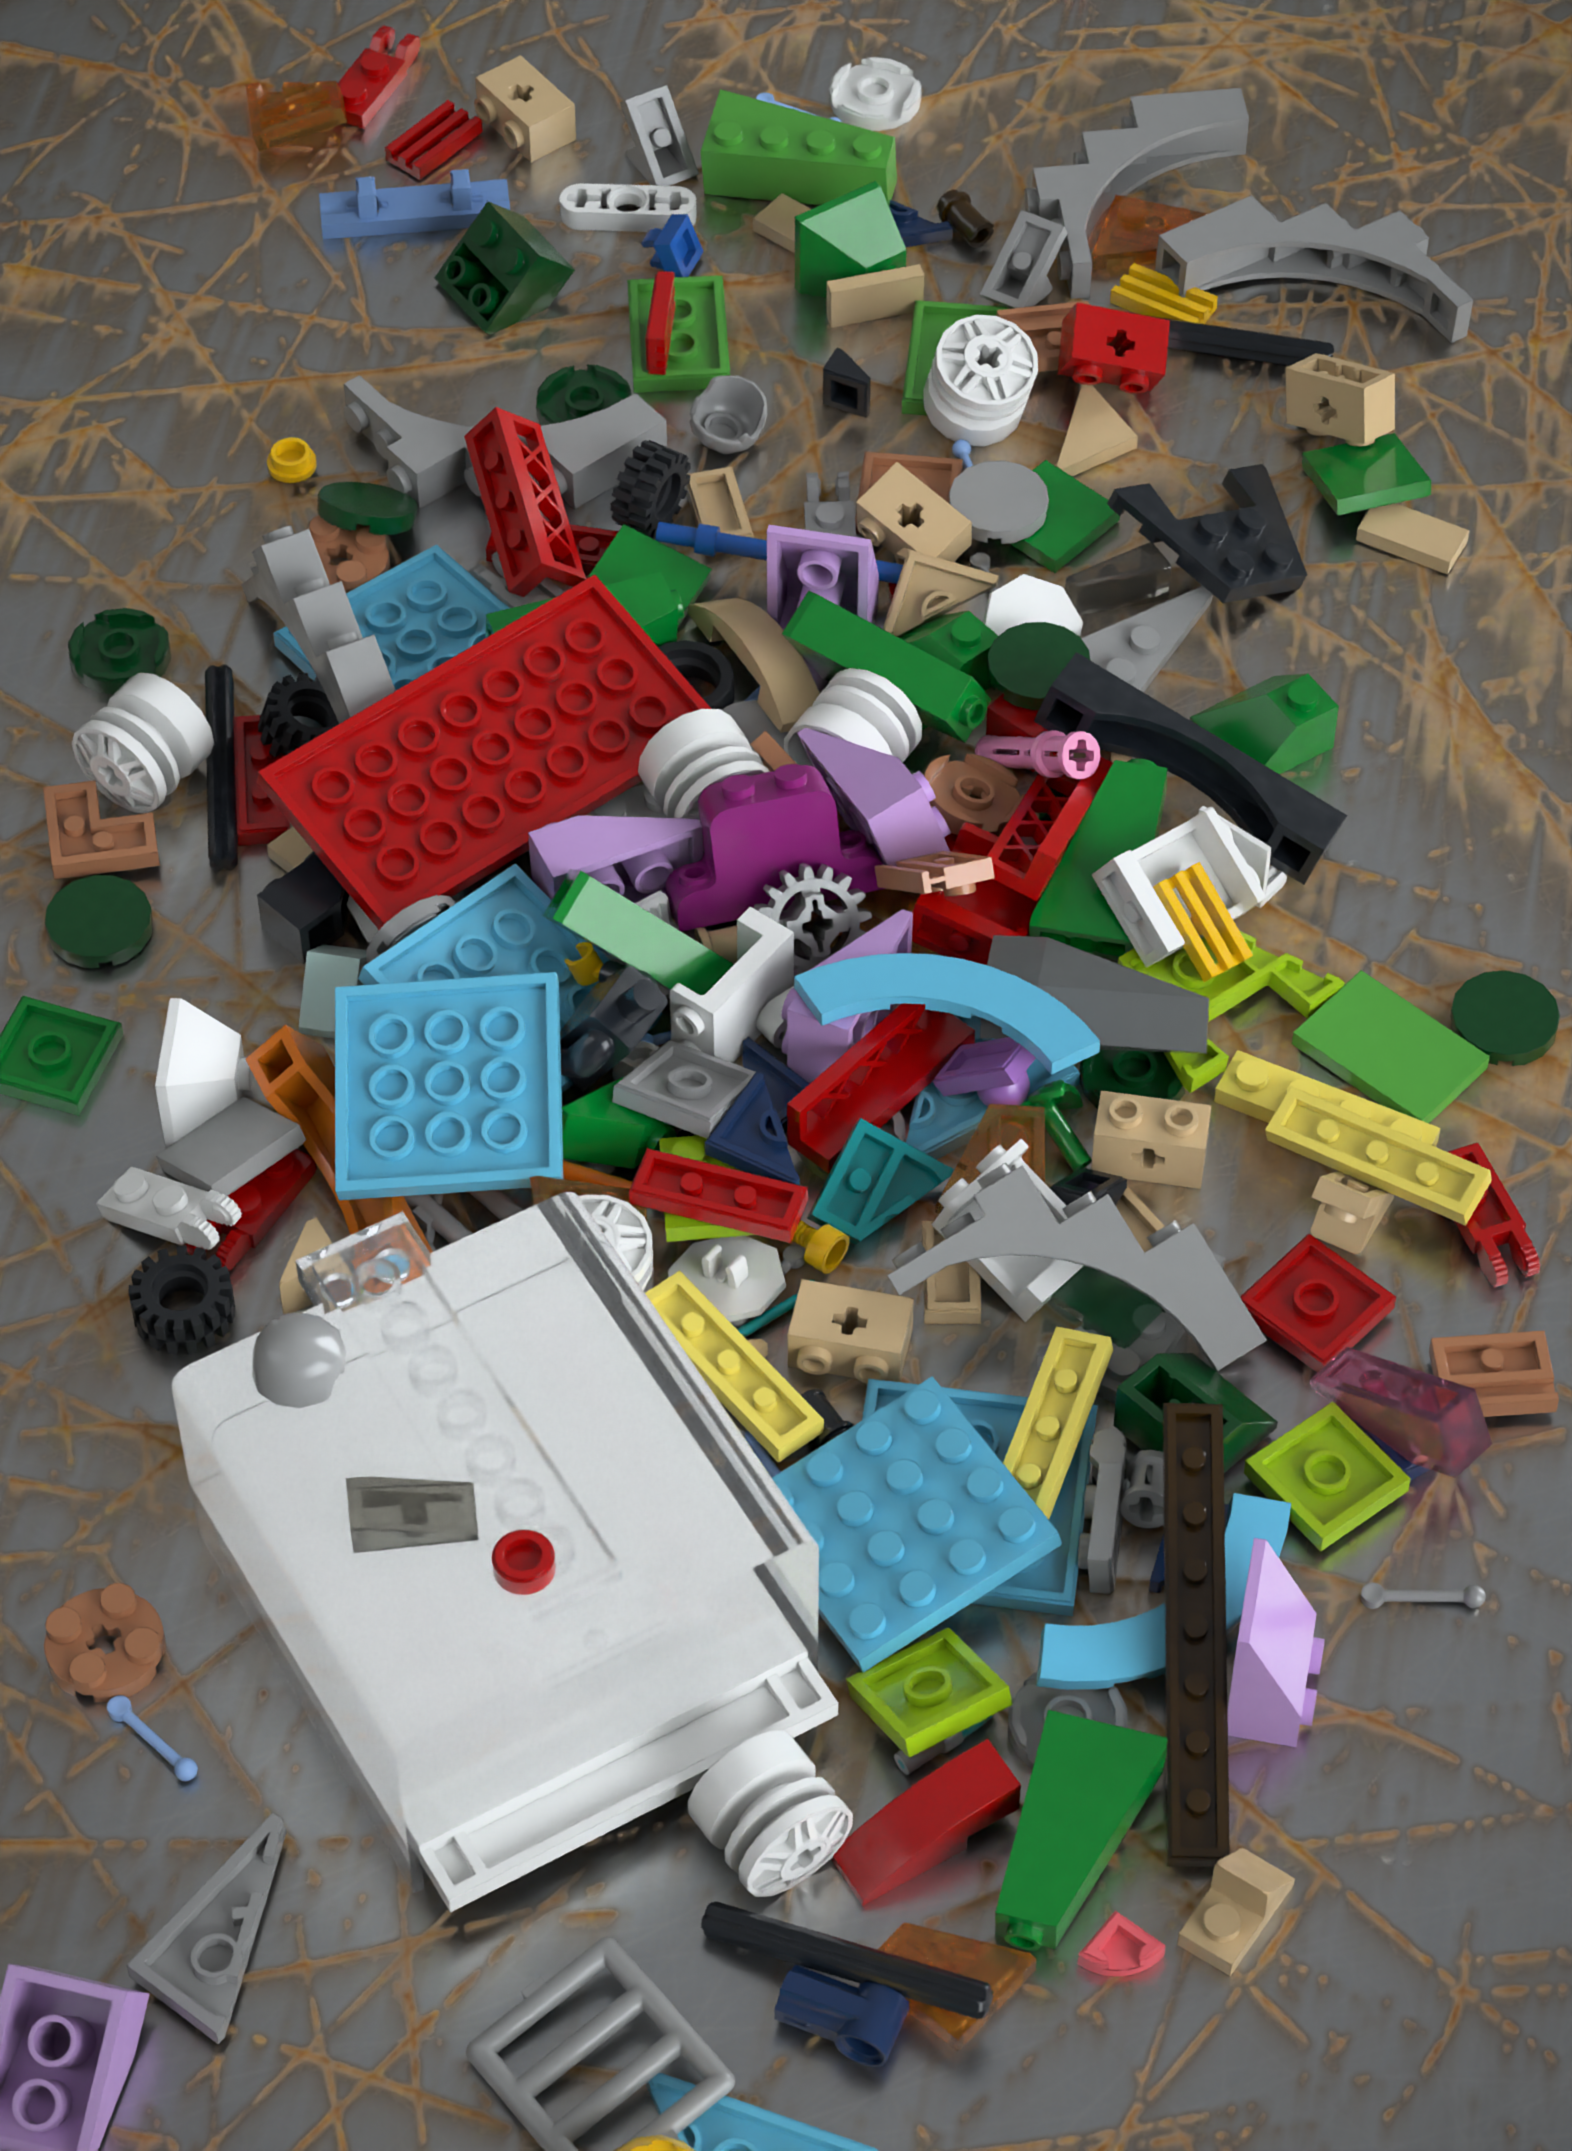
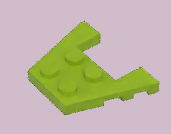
M1242 931L1240 933L1253 956L1206 982H1203L1184 947L1147 968L1135 948L1120 956L1117 963L1209 998L1208 1022L1265 986L1272 988L1308 1019L1345 984L1339 977L1327 973L1322 978L1303 969L1304 961L1288 953L1278 957L1256 947L1257 939ZM1204 936L1201 937L1214 963H1218ZM1207 1039V1054L1163 1052L1182 1085L1189 1093H1192L1225 1072L1229 1058L1226 1053L1209 1039Z

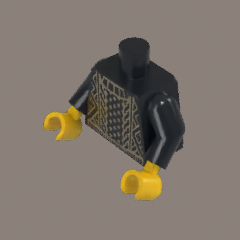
M580 942L576 945V949L582 958L576 961L565 959L564 962L577 983L581 986L594 984L598 980L599 983L593 986L561 1029L560 1048L561 1075L567 1076L582 1091H585L635 1049L668 1001L658 988L657 982L652 975L635 969L633 966L623 965L612 960L603 963L591 943Z

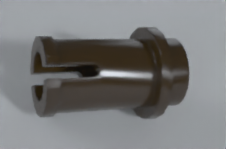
M952 189L939 199L937 203L939 219L942 222H949L967 240L970 246L973 248L980 247L991 238L994 232L992 229L994 225L986 220L971 204V197L966 192Z

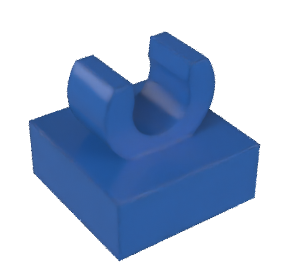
M671 214L663 229H650L641 242L645 248H655L656 252L649 262L651 267L664 269L666 272H675V277H689L704 252L688 214Z

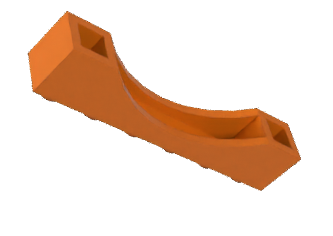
M284 1025L245 1060L267 1101L280 1115L300 1125L306 1138L303 1145L321 1170L343 1212L351 1239L352 1254L350 1262L371 1303L395 1316L424 1313L453 1288L404 1196L353 1200L338 1199L335 1192V1066L323 1045Z

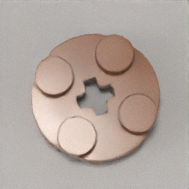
M320 515L314 517L309 523V528H307L310 530L330 585L342 581L346 593L390 570L389 552L385 535H373V533H369V525L361 524L356 525V531L344 530L329 524ZM336 558H346V559H348V561H341V562L338 564V566H337V565H331V560H333V559H336Z
M951 754L940 756L928 765L924 774L936 797L929 803L931 808L935 806L939 810L950 832L958 835L962 825L968 822L999 837L1025 796L1023 793L1020 797L1019 792L1016 790L1018 780L1014 774L998 762L980 755L966 754L964 761L948 762ZM972 794L977 796L979 799H974L969 796Z
M114 1583L105 1588L83 1592L68 1600L60 1608L53 1610L46 1618L44 1652L48 1668L54 1681L65 1692L75 1697V1691L83 1695H92L95 1702L108 1703L114 1696L122 1695L128 1698L148 1686L157 1674L156 1666L160 1662L162 1654L164 1656L166 1648L163 1625L155 1608L146 1599L136 1595L131 1586L124 1583ZM113 1636L117 1638L114 1641L115 1650L111 1653L105 1654L101 1648L89 1649L95 1643V1640L100 1637Z

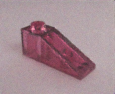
M1346 1347L1310 1379L1313 1390L1329 1402L1333 1401L1344 1413L1413 1464L1456 1478L1492 1445L1477 1393L1473 1388Z

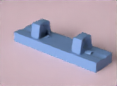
M468 169L451 170V183L375 189V179L372 176L356 178V191L319 193L323 240L466 229L470 227L487 201L510 210L507 179L470 182Z

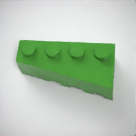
M720 89L700 151L704 194L774 201L783 193L799 203L822 205L876 181L881 186L889 206L897 182L895 137Z

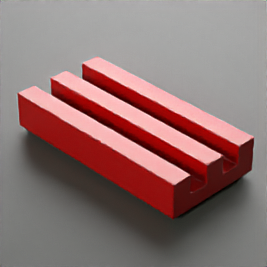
M447 100L385 147V158L388 162L421 180L483 132L482 119L477 116L469 119L468 111L463 108L455 111V104ZM458 127L456 131H454L452 134H450L448 137L441 141V139H443L445 136H447L449 133H451ZM427 151V153H425L423 156H421L419 159H417V160L413 163V161H414L416 158H418L420 155H422L424 152Z
M658 271L655 274L645 337L646 369L649 371V374L666 375L676 309L674 301L675 272Z

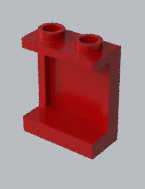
M965 822L959 830L951 852L987 856L997 841L998 836ZM1002 861L1025 873L1017 861ZM994 879L976 882V891L969 894L944 896V891L921 894L913 909L912 941L942 956L960 958L987 965L993 935H1029L1031 915L1046 887L1037 901Z

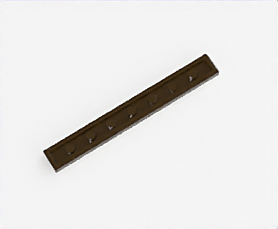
M1164 1403L1162 1421L1165 1732L1168 1738L1166 1754L1167 1866L1214 1867L1218 1860L1230 1854L1223 1404Z

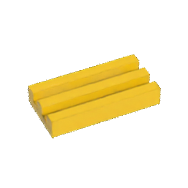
M1133 263L1129 267V275L1124 274L1120 278L1119 286L1115 285L1111 289L1110 303L1136 314L1205 324L1217 309L1218 296L1194 287L1186 291L1185 298L1179 296L1180 288L1168 276Z
M1200 862L1153 886L1154 891L1185 941L1183 947L1203 982L1220 975L1253 956ZM1176 888L1190 911L1192 915L1190 919L1173 889ZM1199 935L1204 936L1218 963H1214Z

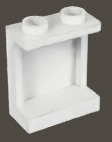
M1213 807L1201 811L1189 821L1143 846L1120 854L1092 874L1093 879L1146 968L1182 949L1183 944H1185L1181 934L1153 889V886L1157 883L1169 879L1176 873L1184 871L1200 862L1233 920L1245 914L1266 898L1260 887L1257 873L1251 866L1247 865L1233 841V835L1229 826L1219 818ZM1176 888L1173 889L1190 919L1192 916L1178 890Z
M749 907L737 919V962L704 995H699L680 983H677L670 990L671 1040L734 1063L743 1053V1041L747 1037L755 1041L762 1034L756 1027V1020L763 1007L773 998L794 986V932L754 908Z
M1020 1139L1008 1151L1001 1145L994 1148L976 1166L981 1175L971 1184H968L961 1178L938 1200L944 1209L931 1225L944 1237L941 1229L966 1213L970 1212L975 1221L983 1217L984 1214L973 1198V1195L983 1190L977 1180L1004 1163H1007L1011 1171L1023 1165L1057 1222L1060 1224L1068 1218L1062 1210L1066 1205L1022 1160V1155L1029 1146ZM999 1256L967 1261L1024 1322H1027L1086 1267L1069 1261L1038 1256Z

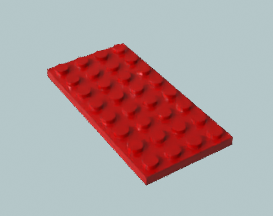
M594 574L258 771L257 784L377 929L380 930L386 922L401 910L417 901L435 895L453 897L529 850L528 832L540 829L549 823L560 822L578 815L586 816L640 783L642 779L638 773L639 760L649 740L663 726L681 715L699 709H711V707Z

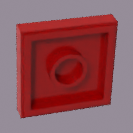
M1309 1233L1240 1296L1261 1332L1321 1376L1395 1308L1396 1302L1394 1294Z

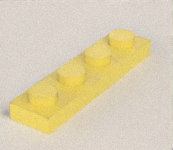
M1239 1050L1236 1051L1215 1088L1214 1102L1267 1123L1270 1122L1290 1087L1293 1086L1434 1147L1439 1140L1440 1128Z
M1293 1086L1290 1087L1265 1129L1267 1141L1465 1226L1492 1181L1489 1169Z
M680 1270L635 1299V1313L778 1463L824 1432V1419Z
M1057 1326L1003 1461L1006 1468L1048 1520L1052 1514L1113 1353L1111 1337Z

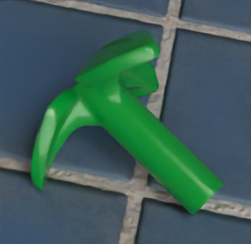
M1064 1080L1053 1081L1039 1087L1027 1097V1101L1013 1109L1002 1135V1142L1006 1147L1010 1145L1024 1123L1029 1120H1037L1042 1123L1073 1172L1081 1167H1087L1092 1162L1086 1149L1060 1112V1110L1083 1107L1082 1098L1076 1087L1064 1083Z

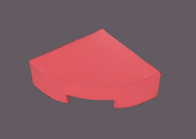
M1115 1910L1078 1954L1077 1964L1088 1971L1104 1976L1121 1977L1134 1975L1149 1969L1159 1962L1165 1955L1166 1945Z

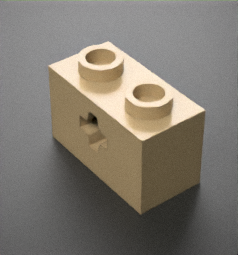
M521 55L475 77L476 99L474 100V107L478 117L482 119L484 124H490L503 136L510 148L517 149L531 163L576 140L575 104Z
M1315 353L1286 368V423L1305 428L1307 433L1311 435H1331L1345 439V442L1352 446L1370 445L1375 442L1376 438L1395 429V373Z
M898 462L856 502L857 528L865 539H871L874 546L883 545L894 554L898 564H904L908 549L955 562L972 545V522Z
M1101 1091L1094 1131L1091 1169L1121 1176L1129 1180L1201 1189L1212 1105Z
M801 1279L788 1331V1367L798 1368L814 1375L827 1373L856 1378L867 1384L868 1379L901 1382L913 1331L914 1298Z

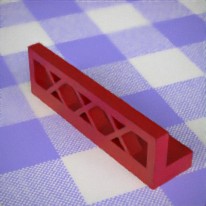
M495 407L464 438L508 591L525 597L546 577L574 587L586 580L541 426L536 422ZM517 435L525 437L528 447L520 440V438ZM529 473L537 480L539 485L529 476ZM540 511H541V512L546 516V518L550 521L551 525H550V524L546 521V519L540 514ZM552 551L562 560V563L554 560Z
M1100 757L1099 766L1096 771L1088 778L1080 779V781L1070 778L1065 774L1061 777L1048 778L1038 773L987 855L992 857L994 880L1037 901L1058 867L1113 762ZM1049 787L1068 797H1055ZM1035 813H1047L1052 821H1040ZM1020 837H1033L1037 845H1025ZM1002 861H1017L1025 873Z
M900 1004L787 1103L788 1145L829 1174L857 1120L862 1118L872 1125L881 1128L935 1080L937 1074L961 1045L975 1043V1030L953 1014L924 1010L925 1004Z

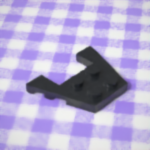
M1263 464L1229 469L1221 484L1240 509L1178 520L1150 483L1114 489L1107 502L1108 506L1119 516L1127 511L1139 521L1142 526L1138 532L1151 543L1164 542L1177 553L1179 557L1175 563L1222 603L1300 589L1308 575L1268 471Z

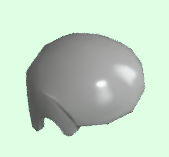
M739 375L714 377L710 380L703 393L694 399L690 411L692 433L705 447L721 454H732L747 450L758 440L764 428L768 414L766 396L756 383Z
M302 1312L287 1313L279 1318H273L257 1336L252 1352V1378L258 1393L276 1405L294 1408L319 1404L329 1399L336 1379L340 1374L344 1373L345 1368L344 1358L346 1350L340 1331L322 1317Z

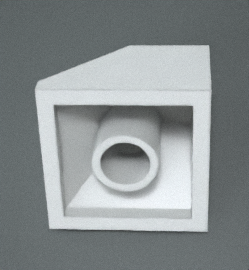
M170 998L155 1082L166 1148L240 1099L242 1091L251 1090L253 1084V1073L245 1060L247 1057H244L241 1035L180 998Z

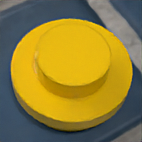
M290 437L277 441L272 446L271 452L267 457L269 474L274 479L284 483L304 481L315 472L317 467L314 451L304 440Z

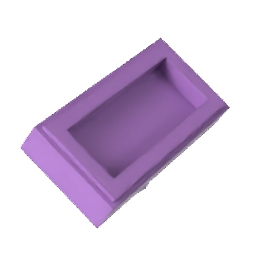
M1010 1037L961 1045L937 1074L933 1083L943 1096L977 1091L980 1100L991 1110L1000 1112L1012 1111L1024 1103L1029 1093L1030 1081L1026 1070L1036 1057Z

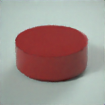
M516 1530L504 1535L497 1541L492 1551L494 1578L504 1590L517 1595H530L543 1590L552 1581L556 1571L555 1551L552 1543L543 1534L533 1530Z

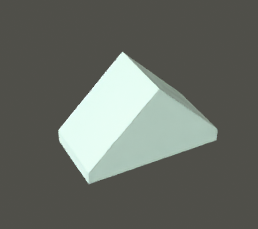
M324 944L307 951L299 1018V1032L301 1034L335 1039V987L364 985L358 977L363 966L368 964L366 962V950Z

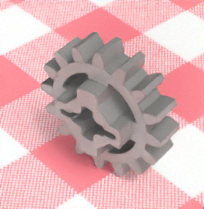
M806 863L799 865V877L796 878L785 870L780 871V880L783 885L776 889L766 884L763 889L771 898L769 903L755 904L754 906L755 910L793 931L794 939L800 940L804 956L794 954V976L807 972L808 969H812L867 933L859 928L860 922L872 918L870 911L864 908H857L856 906L866 897L864 892L858 888L847 891L852 878L843 872L832 881L833 868L826 864H821L816 875H814L811 866ZM820 888L832 891L839 898L843 906H836L835 904L825 905L824 896L820 893ZM794 895L795 900L786 912L781 913L786 902ZM813 911L822 917V921L814 923L813 932L810 933L802 927V923L811 920V912ZM843 932L838 942L830 949V944L838 933Z

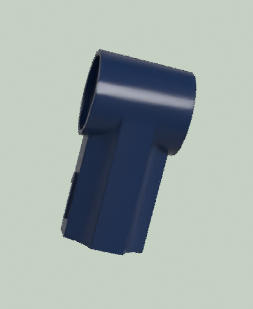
M794 1965L791 1970H788L781 1985L774 2008V2019L834 2041L835 2046L842 2054L859 2064L881 2067L885 2065L909 2012L910 2005L903 1995L888 1986L874 1982H863L857 1988L804 1967Z

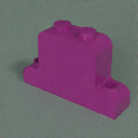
M798 764L783 765L775 771L752 776L733 775L722 782L714 783L705 788L698 800L700 823L703 829L704 855L698 862L676 868L666 880V894L669 900L670 911L678 930L681 932L735 921L749 907L754 908L755 904H768L771 898L766 894L763 887L766 884L776 889L781 887L783 884L780 880L779 872L782 870L787 871L794 878L799 877L798 870L801 863L811 866L814 875L817 874L821 864L833 868L832 881L840 873H845L852 878L847 891L858 888L867 893L886 889L877 886L874 866L883 865L873 844L870 845L866 840V836L859 831L839 832L836 802L822 774L813 766ZM820 888V893L824 896V902L839 899L832 891ZM794 895L786 902L782 910L789 908L795 900Z

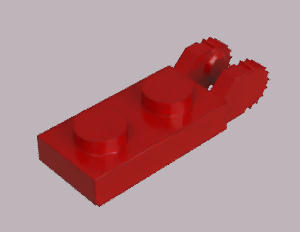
M385 25L381 26L372 36L369 49H364L321 103L323 116L365 129L407 76V70L418 56L421 47L420 38L410 33L404 36V39L398 43L393 57L388 55V52L393 48L395 30Z
M1476 1142L1448 1151L1453 1155L1489 1169L1491 1172L1492 1181L1466 1226L1454 1221L1473 1254L1477 1253L1480 1268L1490 1282V1285L1497 1287L1507 1284V1281H1509L1506 1263L1497 1246L1509 1243L1512 1259L1519 1267L1522 1275L1528 1277L1538 1274L1541 1266L1540 1259L1525 1231L1526 1223L1479 1143Z
M295 1149L228 1195L230 1199H233L238 1204L242 1213V1217L234 1225L226 1226L224 1223L220 1224L207 1219V1222L216 1228L215 1230L219 1233V1237L222 1233L227 1235L215 1253L221 1259L222 1267L226 1266L228 1271H232L251 1247L255 1249L314 1176L317 1167L311 1155ZM186 1243L187 1252L193 1255L196 1246Z

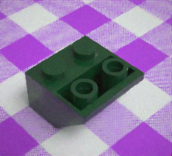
M487 201L434 278L485 333L492 335L549 308L575 269L523 215Z
M1157 1353L1117 1387L1113 1426L1120 1432L1122 1431L1127 1438L1142 1450L1163 1452L1162 1410L1164 1403L1223 1404L1225 1473L1277 1428L1278 1421L1194 1353Z

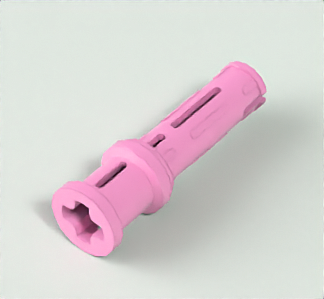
M1050 730L1044 731L1037 738L984 735L979 739L975 748V755L994 760L1006 768L1035 769L1041 776L1048 778L1061 777L1064 774L1073 779L1088 778L1096 771L1101 757L1097 740L1090 733L1083 731L1071 732L1065 735L1063 732ZM1058 752V757H1051L1049 753ZM1074 753L1086 754L1085 758H1073Z

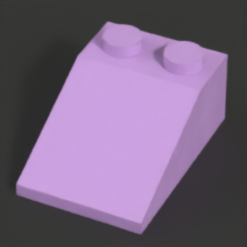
M768 525L767 613L784 630L809 590L875 624L878 612L879 572L871 539Z
M804 728L797 732L811 765L822 774L844 822L850 827V830L859 831L866 836L867 842L875 847L883 865L897 867L896 861L941 851L950 852L944 838L951 834L950 829L939 810L935 806L931 808L929 802L936 797L929 782L920 771L912 775L898 757L809 728Z
M578 815L560 822L549 823L540 829L528 832L531 880L551 900L568 871L573 869L581 870L623 897L636 903L660 890L666 894V880L671 872L680 866L698 862L703 857V829L698 819Z
M904 909L900 910L812 969L857 957L877 954L912 953L913 912ZM792 988L787 994L782 1008V1019L787 1020V1031L782 1043V1053L787 1054V1066L811 1083L895 1010L898 1004H890V1009L860 1013L821 1026L797 991Z
M1254 1538L1228 1704V1736L1296 1747L1300 1724L1312 1726L1317 1690L1305 1688L1308 1673L1320 1674L1325 1639L1313 1637L1317 1614L1265 1539Z
M8 1964L0 1996V2151H98L135 2057L150 1993L34 1966Z

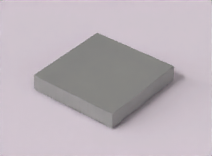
M669 1040L614 1085L612 1102L708 1138L756 1072Z
M243 1096L156 1155V1158L163 1172L185 1184L208 1192L214 1190L221 1195L228 1196L298 1148L306 1141V1138L299 1124Z

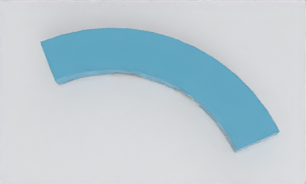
M877 954L834 962L794 976V989L821 1026L860 1013L890 1009V1004H925V1010L950 1013L969 1019L972 1018V1015H975L1002 1027L1003 1034L1026 1048L1043 1064L1051 1075L1100 1051V1040L1063 1003L1042 989L1015 975L965 959L933 954Z
M1233 1493L1229 1501L1225 1524L1226 1635L1241 1621L1254 1538L1267 1540L1279 1558L1288 1529L1291 1503L1237 1493ZM1164 1603L1138 1616L1113 1623L1087 1626L1045 1623L1042 1629L1037 1687L1065 1690L1104 1689L1113 1687L1115 1683L1129 1682L1144 1677L1151 1679L1165 1674Z

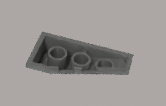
M993 935L987 965L1015 975L1042 989L1063 1003L1100 1040L1101 1050L1207 1054L1209 998L1048 937ZM981 1018L980 1039L989 1041L1008 1037L1002 1033V1027Z

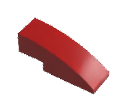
M986 1739L942 1765L889 1802L846 1838L831 1860L862 1906L966 1850L969 1836L1018 1810L1020 1807L1021 1784L989 1739Z

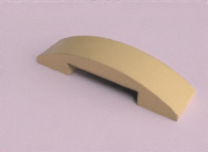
M729 598L689 604L687 613L710 642L725 640L760 684L757 703L780 733L789 732L804 712L812 706L820 693L803 657L782 635L783 628L759 606L744 599Z

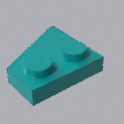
M860 1118L855 1122L807 1219L820 1226L826 1224L833 1226L848 1235L849 1242L856 1245L951 1177L954 1169Z

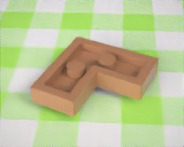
M96 780L43 787L54 880L160 866L153 812L101 819Z

